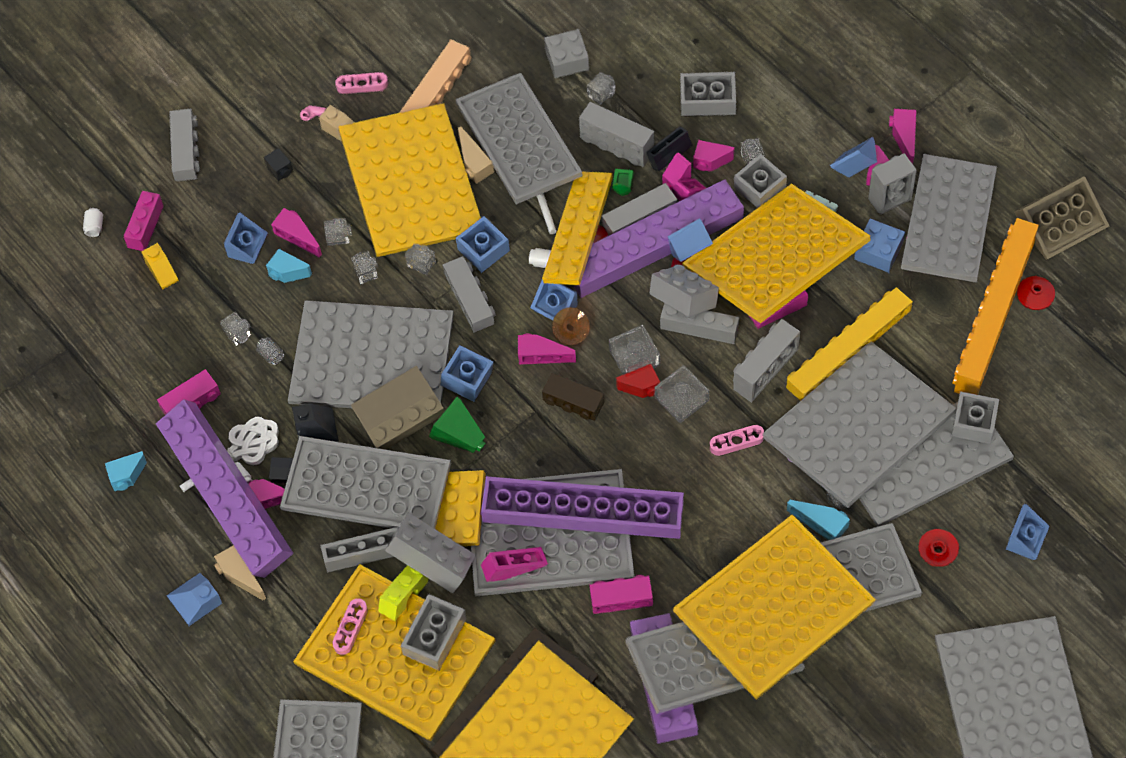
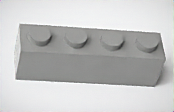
M191 109L170 111L172 173L175 181L197 179V172L200 171L199 162L196 161V157L199 156V149L195 145V142L198 141L197 130L195 131V126H198L197 116H193Z
M665 183L602 215V226L610 236L677 203V198Z
M462 256L443 264L444 275L473 332L475 333L494 325L495 311L492 306H488L487 295L485 291L481 292L479 279L477 276H473V268L470 262H466Z
M664 303L660 317V329L735 344L739 329V317L712 311H704L688 317Z
M398 527L321 545L327 572L394 557L385 550Z

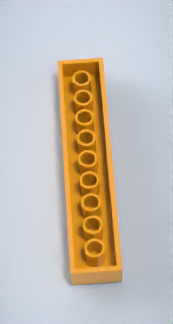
M1017 218L1015 224H1011L1009 227L1007 239L1003 243L1001 255L999 254L996 268L992 272L990 284L987 286L984 294V300L981 301L978 316L975 317L972 332L969 333L967 345L962 351L960 363L957 365L954 373L955 376L952 384L955 385V393L965 392L975 395L979 393L1033 248L1038 224Z

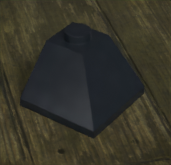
M313 403L292 407L298 439L299 436L339 442L333 409L331 407Z

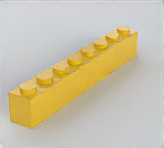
M897 287L892 291H887L882 300L870 306L869 311L865 314H860L851 326L847 325L838 337L834 336L825 348H820L815 353L812 359L804 361L799 370L791 372L787 377L786 388L801 401L851 357L856 355L864 346L870 342L874 343L911 311L913 301Z

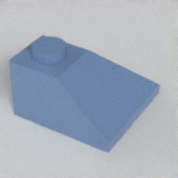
M201 573L167 595L189 626L222 604L216 590Z

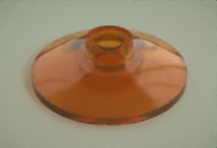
M569 307L560 310L555 315L552 322V330L555 337L561 343L576 345L584 341L588 336L590 323L584 312L577 308ZM568 324H571L573 326L572 331H569L567 329Z

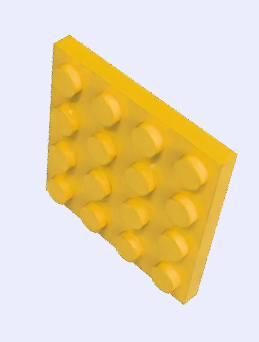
M484 470L449 472L435 529L461 546H480L481 509L486 476Z

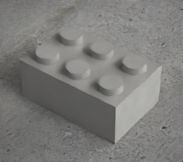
M735 72L680 74L681 116L736 115Z
M905 153L900 156H894L883 164H877L872 169L868 199L879 215L912 200L916 168Z
M675 265L652 274L650 295L690 317L716 308L719 287L712 284L711 281L698 276L697 273L687 270L684 266Z
M428 594L401 644L403 655L436 670H440L466 621L465 610Z

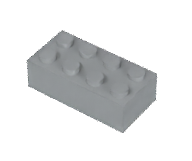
M589 102L579 117L580 138L585 142L597 145L602 150L612 152L619 158L627 159L634 165L645 166L648 161L646 152L654 147L653 130L592 102Z
M783 319L778 324L774 323L769 330V334L766 337L763 336L759 340L757 347L748 352L745 361L735 367L733 371V390L752 403L798 351L800 331Z
M409 512L398 526L385 550L451 593H454L463 581L475 557L474 553Z

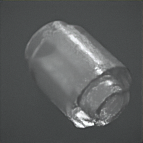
M270 337L262 338L257 343V352L268 363L276 365L284 358L283 350Z

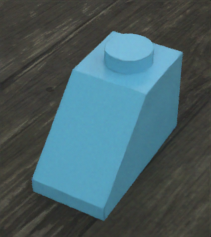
M280 249L277 250L266 265L268 275L273 280H280L283 283L308 278L312 275L309 264Z
M142 451L105 463L114 491H122L134 485L147 463Z

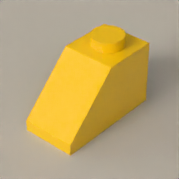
M158 243L141 251L145 263L162 290L179 281Z

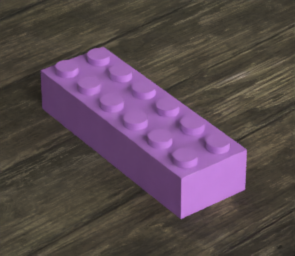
M670 613L631 621V636L672 625ZM644 686L657 744L698 735V725L692 704L657 714Z

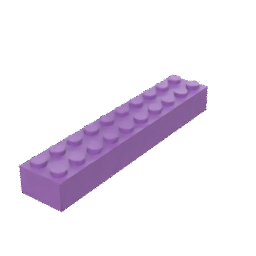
M726 180L718 182L593 243L581 284L573 286L580 298L670 255L671 250L668 236L700 218L708 234L711 235L743 219L744 206Z
M183 399L160 419L156 425L252 575L265 578L288 559L293 552L196 403Z
M486 477L481 515L482 521L485 523L680 539L684 493Z

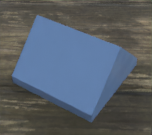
M873 137L844 152L830 165L831 168L847 177H851L875 164L877 157Z
M238 213L224 242L228 257L251 264L255 263L268 232L241 213Z
M700 218L668 236L671 254L680 262L713 244Z
M542 279L530 308L562 326L578 306L577 292L563 284L543 283Z
M1023 504L1006 550L1036 560L1049 525L1027 504Z

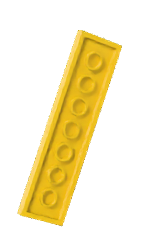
M582 172V177L573 180L542 277L543 283L581 284L612 183V173Z

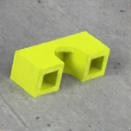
M407 565L380 596L378 612L396 621L406 609L407 601L412 592L418 595L428 583L429 578Z

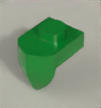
M615 169L612 188L618 195L625 196L632 191L634 171Z

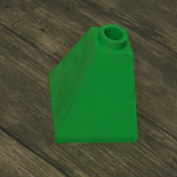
M458 397L455 398L433 425L429 435L433 440L472 453L476 450L480 452L486 444L484 442V434Z

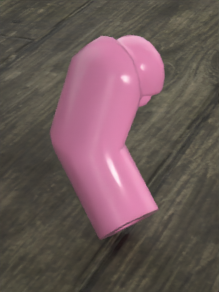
M308 106L300 112V117L302 120L308 121L315 116H321L326 108Z

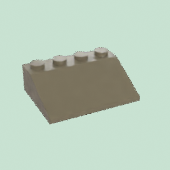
M1085 176L1077 178L1014 211L1017 218L1039 225L1034 244L1046 260L1109 227Z
M417 366L351 404L352 409L375 447L384 450L437 420L445 412Z

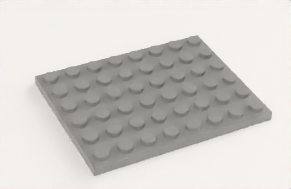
M305 301L288 403L297 405L313 403L326 407L352 408L351 404L417 366L442 404L444 387L440 386L441 374L447 366L454 312L451 310Z
M870 342L763 433V438L849 508L956 413L957 408L877 345Z
M622 469L523 479L624 488ZM482 521L480 546H471V552L475 554L472 561L475 596L593 584L596 581L610 582L617 578L631 579L634 577L630 536L628 534L485 523ZM542 547L548 563L547 566L506 580L486 581L481 563L490 552Z
M1055 616L935 635L937 651L963 758H1093Z

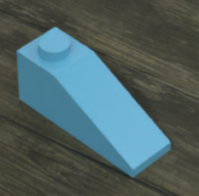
M789 500L787 503V511L827 540L841 537L849 528L850 519L843 511Z

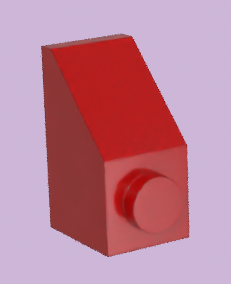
M651 364L616 377V387L618 390L641 398L655 396L661 391L660 380Z

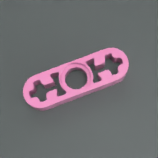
M380 72L343 75L336 79L337 91L342 94L382 91L388 86L387 76ZM361 80L367 82L364 86L357 85Z
M752 425L715 436L710 440V451L714 455L720 456L758 445L764 440V429L759 425ZM756 432V434H759V437L755 438V436H752V433ZM738 436L743 441L740 444H734L731 440L733 437ZM715 443L722 445V448L718 449Z
M354 599L349 603L333 639L334 650L340 655H345L351 651L368 610L365 601L362 599ZM360 605L361 608H362V610H358V612H357V614H356V617H357V619H356V618L354 617V615H355L354 607H355V608H358V606ZM349 622L356 624L355 629L352 631L345 630V625ZM345 635L347 636L345 639V643L347 646H342V648H340L338 643L343 642Z

